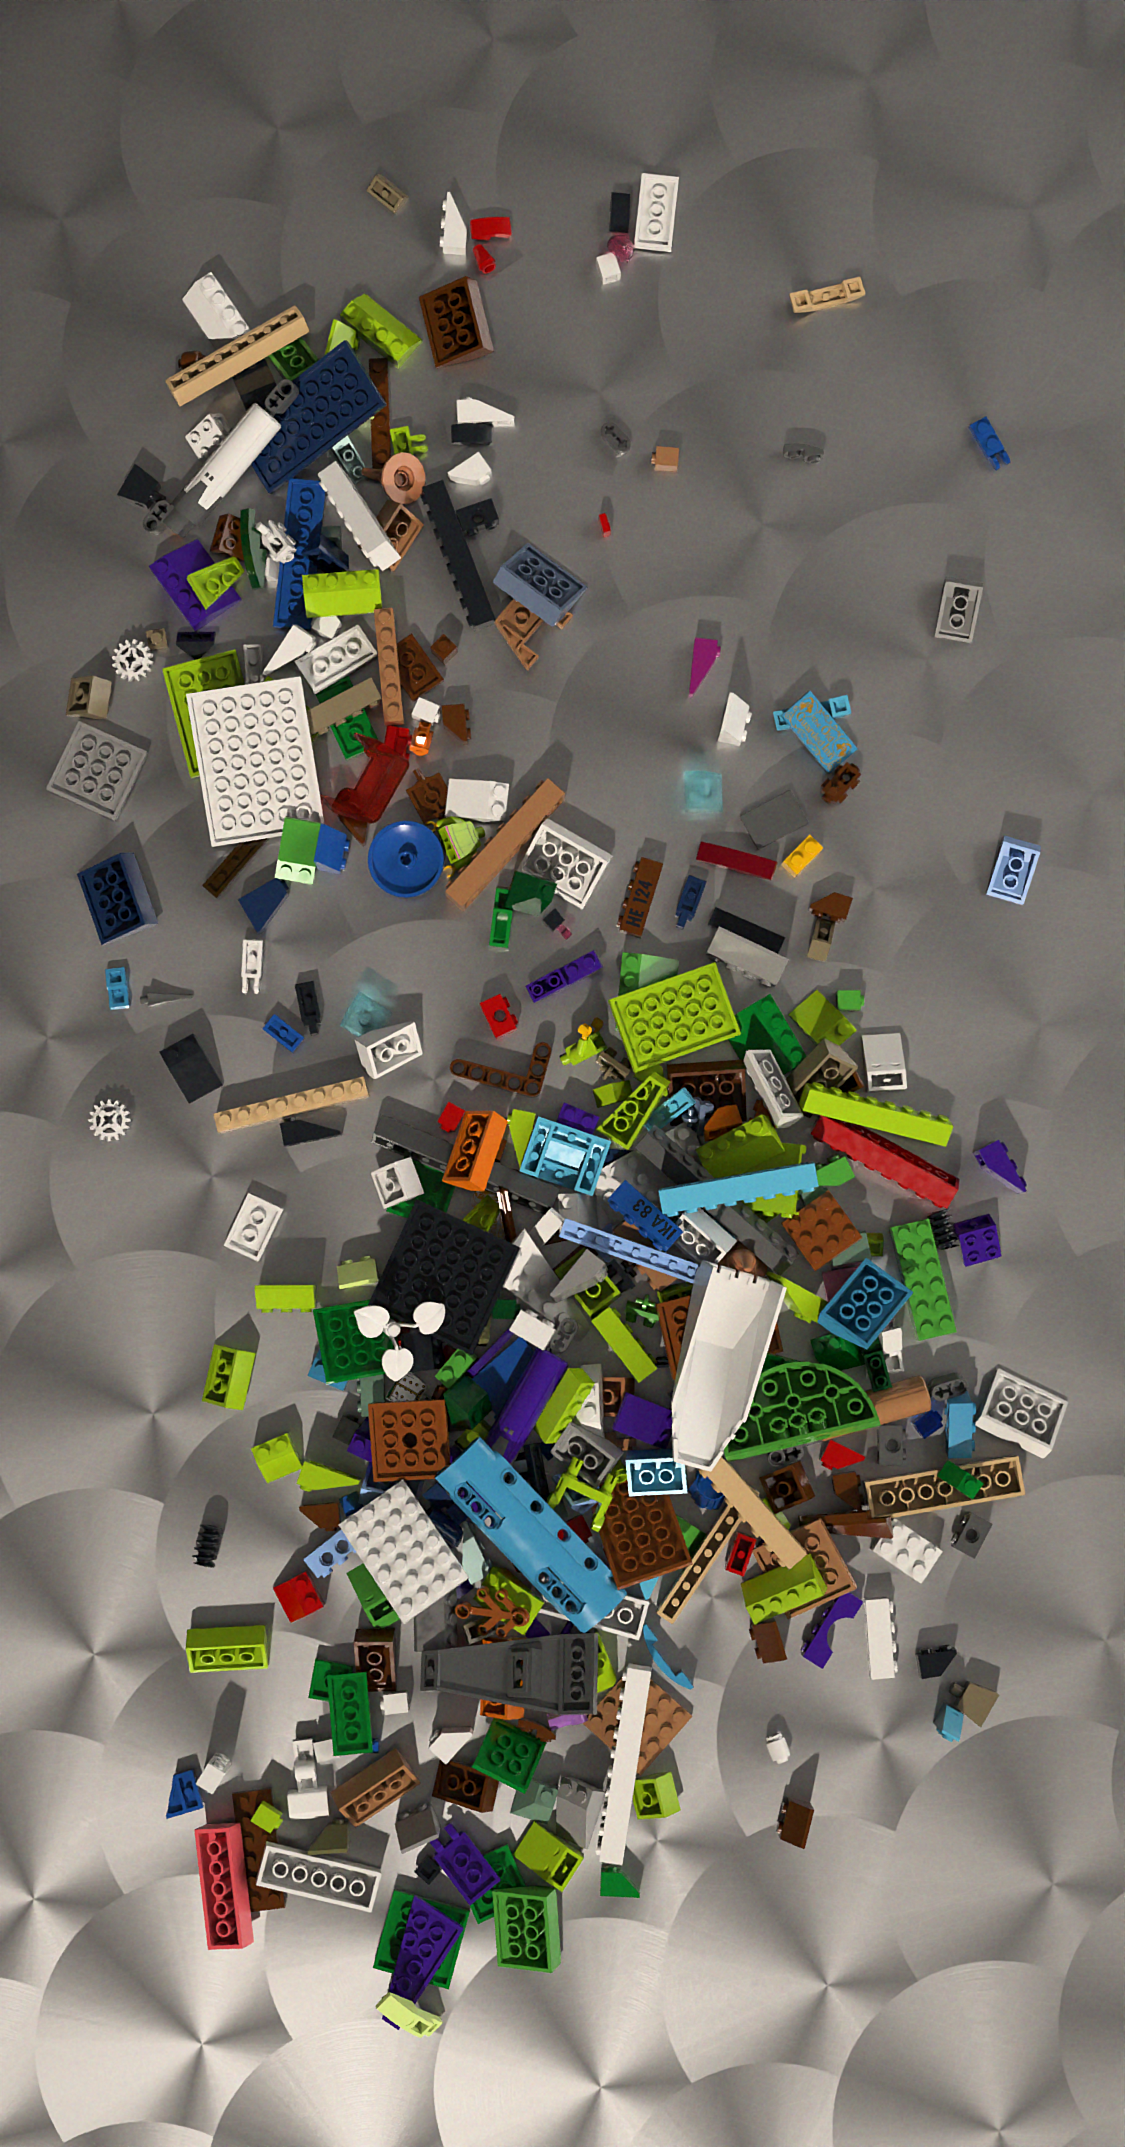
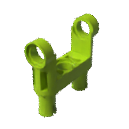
M573 1456L567 1471L561 1474L554 1491H551L546 1503L554 1509L556 1504H559L567 1487L598 1501L597 1508L591 1518L593 1520L590 1529L599 1532L605 1520L604 1515L613 1498L611 1493L619 1478L608 1473L602 1487L599 1489L578 1480L577 1475L584 1461Z

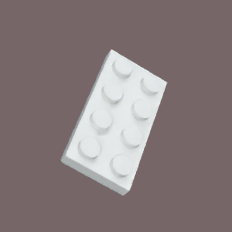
M642 173L634 248L671 252L679 177Z
M356 625L295 660L294 665L315 695L377 659L378 653L360 626Z

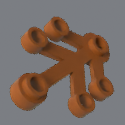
M481 1586L477 1590V1596L483 1599L490 1608L472 1606L467 1601L460 1602L455 1608L456 1615L461 1619L468 1618L470 1614L491 1617L487 1622H482L477 1628L478 1633L482 1636L487 1635L491 1628L502 1618L510 1620L505 1625L502 1624L496 1629V1635L499 1638H505L515 1626H525L530 1620L528 1611L523 1607H516L508 1598V1591L504 1588H500L495 1593V1598L502 1602L509 1611L503 1610L489 1595L490 1590L487 1586Z

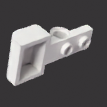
M313 1737L293 1739L294 1770L297 1788L288 1789L287 1792L290 1821L330 1817L328 1785L318 1786Z

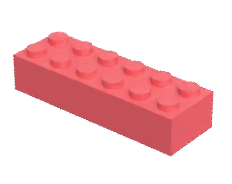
M240 1822L205 1824L195 1829L194 1832L208 1950L243 1949L254 1943L241 1825Z

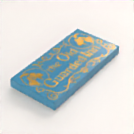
M811 691L806 692L780 715L828 774L858 749Z

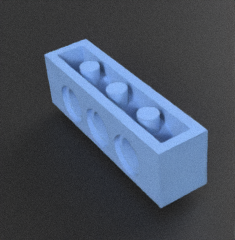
M339 1530L303 1560L317 1578L321 1575L325 1578L333 1571L332 1566L336 1563L340 1566L348 1559L346 1555L351 1551L354 1553L356 1551L343 1531ZM340 1540L347 1541V1550H341L338 1547ZM325 1552L333 1555L332 1562H325L323 1560Z

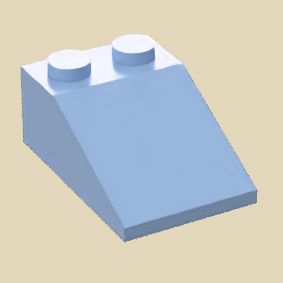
M1004 835L987 895L1023 905L1041 852V846Z

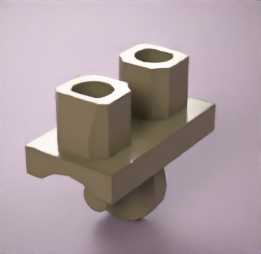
M609 1047L605 1052L602 1051L596 1060V1063L601 1066L599 1070L605 1073L602 1079L606 1080L609 1076L614 1080L618 1077L624 1081L631 1071L629 1059L624 1057L619 1063L614 1059L617 1055L615 1049Z

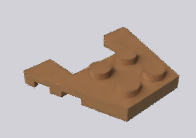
M513 599L497 617L494 624L528 671L538 660L539 655L524 644L544 620ZM567 612L556 626L563 630L573 618V614Z

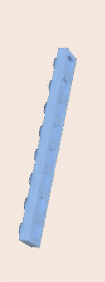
M565 1218L559 1234L561 1238L690 1283H694L697 1268L700 1267L699 1264L567 1218Z

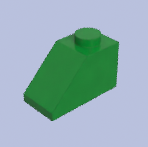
M949 1460L945 1462L937 1474L939 1478L972 1500L984 1484Z
M606 1865L605 1868H601L600 1896L640 1898L639 1889L621 1869H617V1866Z

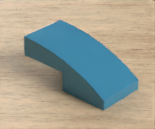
M125 968L105 969L110 1010L130 1008Z

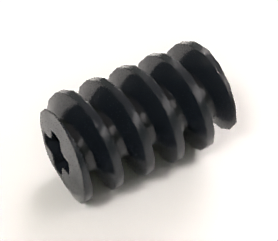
M950 1208L932 1212V1214L927 1216L928 1219L934 1220L930 1224L931 1227H935L932 1233L937 1234L934 1241L939 1242L936 1245V1249L944 1250L959 1246L953 1244L958 1238L951 1236L956 1230L950 1229L954 1222H948L952 1218V1215L946 1214Z
M200 1524L204 1532H198V1535L203 1538L196 1540L201 1546L194 1547V1550L199 1553L192 1555L197 1560L193 1563L213 1568L215 1563L211 1560L217 1559L214 1552H219V1548L215 1545L221 1544V1540L217 1537L223 1536V1533L219 1531L222 1528Z

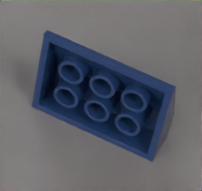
M134 852L119 853L77 874L101 945L139 933L158 924Z

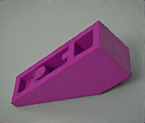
M695 638L688 698H693L714 665L716 657H720L721 646H717L718 640Z

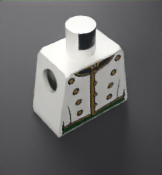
M409 1372L393 1383L385 1399L394 1402L431 1400V1397L425 1394L428 1385L413 1372Z

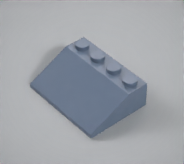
M529 543L524 545L500 567L493 580V583L501 590L505 591L514 600L524 605L530 612L536 614L552 627L566 615L588 588Z

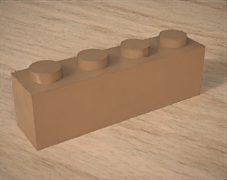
M625 1219L612 1229L613 1235L656 1249L648 1237H643L639 1233V1229L634 1224L630 1225ZM636 1265V1268L642 1275L644 1273L648 1275L650 1279L647 1282L654 1290L658 1288L661 1292L678 1279L642 1265Z

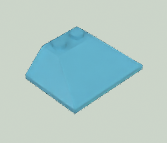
M538 1116L520 1172L593 1196L611 1141Z

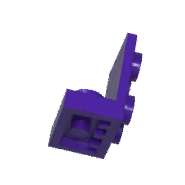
M990 1214L954 1223L953 1229L956 1230L955 1233L960 1242L965 1267L1002 1256L996 1224Z

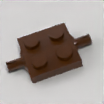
M417 768V771L416 769L412 771L418 781L414 786L406 789V792L423 824L433 819L440 820L446 818L445 808L448 787L441 774L438 772L433 776L424 777L420 768Z

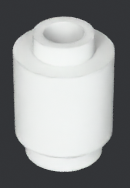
M781 1733L767 1737L766 1745L772 1761H777V1764L788 1761V1756L791 1754L786 1740L782 1737Z

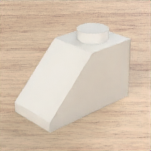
M479 452L447 473L448 479L451 482L473 486L487 483L492 476L490 467Z

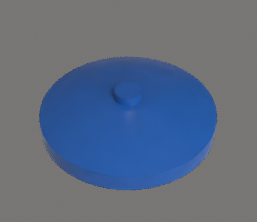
M399 821L384 827L375 836L369 848L368 867L372 878L381 889L397 897L411 898L426 893L438 882L444 869L445 856L440 840L428 827L417 822Z

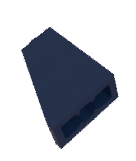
M274 878L238 899L259 935L263 933L289 896L287 893L289 887L284 879L280 881V879Z

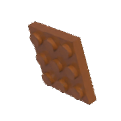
M829 1190L799 1210V1215H793L792 1218H788L781 1223L814 1271H817L863 1238Z

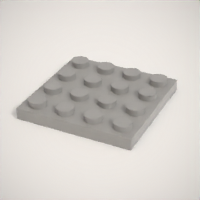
M78 720L46 789L117 821L148 752Z

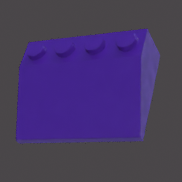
M198 539L162 556L149 566L156 579L195 632L242 600L231 586L205 610L186 579L189 574L216 564Z

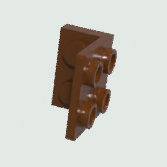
M229 513L219 516L209 552L214 554L224 552L244 561L239 517Z

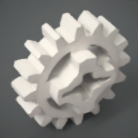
M133 639L131 644L130 641L126 640L125 646L121 643L119 644L120 650L114 649L117 656H112V659L116 661L112 666L118 668L116 673L118 675L122 674L121 678L126 679L128 677V680L132 682L135 677L137 681H140L141 675L146 678L145 672L152 671L149 665L154 664L150 660L153 654L148 653L150 648L148 646L144 647L145 644L143 642L138 644V641ZM139 650L144 654V658L140 657ZM121 663L126 665L127 672L123 669Z
M108 1099L107 1104L104 1101H100L101 1106L95 1105L96 1111L90 1112L93 1116L92 1119H88L89 1122L93 1123L90 1129H96L94 1135L98 1136L101 1134V1140H104L106 1137L108 1141H112L113 1137L119 1140V1134L125 1136L124 1129H130L126 1125L127 1122H131V1119L126 1117L130 1112H124L126 1106L121 1105L119 1107V1101H115L114 1104H112L110 1099ZM115 1108L112 1112H107L104 1109ZM98 1116L101 1117V1123H100L99 1125H98ZM108 1116L112 1118L113 1124H106ZM122 1116V1124L120 1125L119 1118ZM108 1129H113L116 1131L113 1133H105V1131H107Z

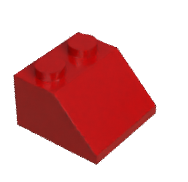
M308 1569L273 1587L290 1623L315 1612L325 1605Z

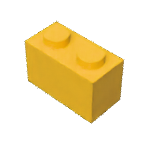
M809 835L781 865L795 878L822 851L823 847Z

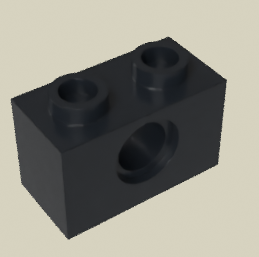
M492 498L456 510L464 536H475L481 530L486 529L489 531L499 525V518ZM475 516H481L483 517V520L481 522H475L473 518Z

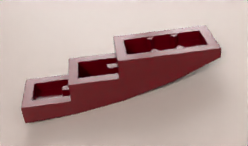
M702 841L696 860L699 862L713 864L720 868L734 870L737 873L773 880L778 863L764 857Z

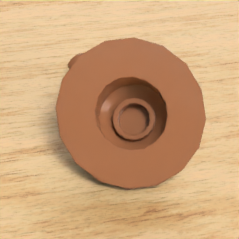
M399 452L392 455L381 469H362L363 476L380 482L389 499L401 504L415 502L420 497V494H422V487L425 486L423 465L410 453Z
M739 1240L717 1263L718 1270L721 1265L736 1269L735 1277L738 1271L753 1274V1282L756 1276L764 1278L768 1268L762 1260Z

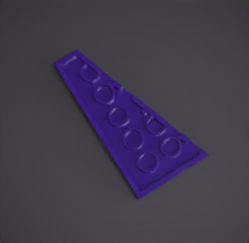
M416 1894L412 1902L389 1990L390 1993L413 2001L414 2005L464 1929L462 1925ZM383 2015L382 2020L399 2030L400 2027Z

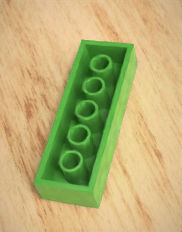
M924 1219L890 1227L889 1232L902 1284L913 1291V1294L906 1302L916 1341L957 1332L930 1220Z

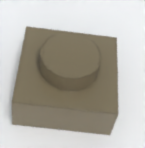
M165 628L146 631L150 651L168 648Z

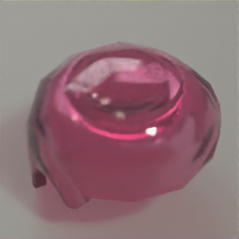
M615 235L607 242V248L612 254L620 257L621 262L627 259V263H629L634 254V245L629 238L624 235Z

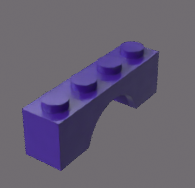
M850 1592L833 1599L830 1607H826L822 1612L821 1617L823 1619L821 1622L814 1625L811 1631L813 1635L810 1640H806L800 1649L802 1650L801 1655L823 1669L833 1653L827 1642V1633L830 1626L841 1618L854 1619L863 1601Z

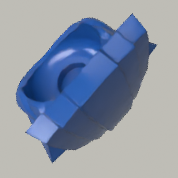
M696 1470V1480L688 1489L691 1498L700 1508L719 1510L725 1496L722 1492L717 1493L711 1486L713 1482L709 1477L705 1479Z

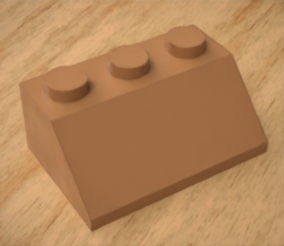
M387 499L376 519L401 556V559L388 567L391 571H395L424 524L401 503Z

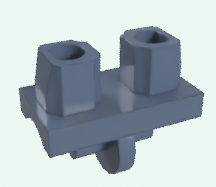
M693 1097L696 1103L692 1105V1108H688V1112L682 1114V1120L687 1122V1127H691L693 1131L697 1132L699 1137L703 1136L704 1127L710 1120L709 1117L705 1118V1114L712 1113L714 1105L710 1101H702L699 1097Z

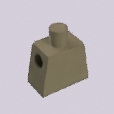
M966 1681L963 1687L954 1682L948 1692L957 1697L954 1705L979 1727H982L999 1697V1694L994 1690L970 1681Z

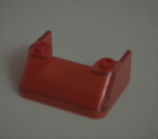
M354 733L353 736L364 746V753L371 758L354 789L343 788L339 791L336 798L322 794L320 798L333 813L372 824L377 822L384 813L409 768V761L379 740Z

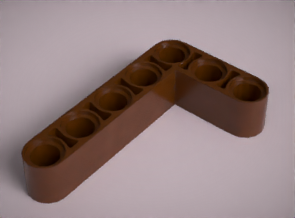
M540 1042L535 1046L527 1077L462 1059L453 1060L450 1064V1071L457 1078L534 1098L542 1090L551 1057V1047L545 1042ZM546 1047L548 1054L544 1057L539 1056L537 1053L538 1048ZM461 1063L464 1066L463 1072L455 1073L453 1071L454 1065ZM535 1065L542 1066L543 1072L540 1075H535L532 1072V1068ZM479 1068L482 1070L483 1074L480 1078L472 1076L474 1069ZM497 1073L501 1076L499 1083H492L490 1081L492 1074ZM511 1079H518L520 1085L517 1088H511L509 1086ZM529 1084H536L538 1091L536 1093H529L527 1090Z

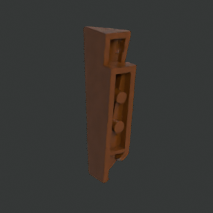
M871 1510L798 1516L799 1527L821 1517L830 1534L893 1538L891 1516L872 1517Z

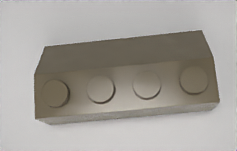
M824 1038L786 1078V1081L799 1105L806 1083L813 1084V1082L822 1084L825 1088H839L858 1069V1065L839 1045ZM801 1109L803 1115L811 1118L814 1114Z

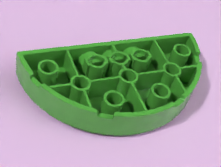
M805 1361L786 1363L761 1373L747 1420L741 1424L734 1434L736 1435L735 1438L731 1439L725 1447V1458L728 1462L881 1426L871 1399L862 1387L844 1372L825 1364Z

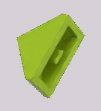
M630 1080L610 1083L592 1089L597 1108L623 1102L633 1093Z

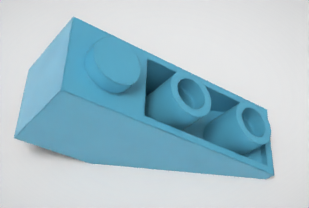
M943 1703L933 1724L937 1727L936 1730L943 1738L950 1742L953 1739L959 1742L964 1714L952 1706Z

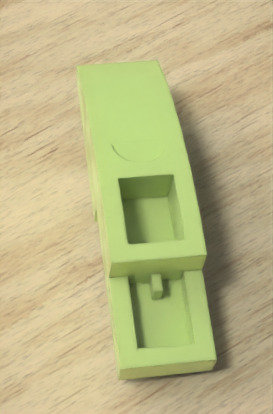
M390 1992L384 1995L375 2006L377 2010L393 2023L420 2038L424 2035L430 2036L443 2023L439 2016L416 2008L413 2001Z

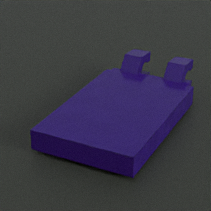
M449 1823L444 1827L452 1838L443 1846L438 1838L430 1841V1844L436 1850L434 1859L467 1903L472 1905L501 1881V1878L466 1832H458L454 1825Z

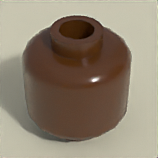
M186 351L181 355V359L178 360V367L180 370H184L206 356L200 351Z

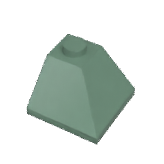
M532 1778L525 1794L516 1790L510 1814L548 1824L559 1786Z

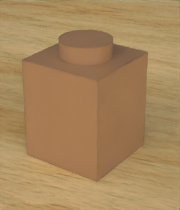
M656 446V452H652L651 464H655L654 470L677 472L679 448Z

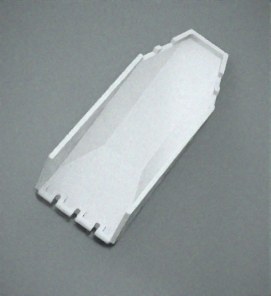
M702 1260L694 1278L672 1394V1447L674 1462L711 1472L723 1455V1450L729 1441L735 1438L736 1435L734 1434L741 1424L747 1420L787 1288L773 1280L770 1281V1279L756 1276L753 1282L754 1275L743 1271H738L735 1277L736 1269L722 1265L719 1267L718 1272H716L718 1264Z

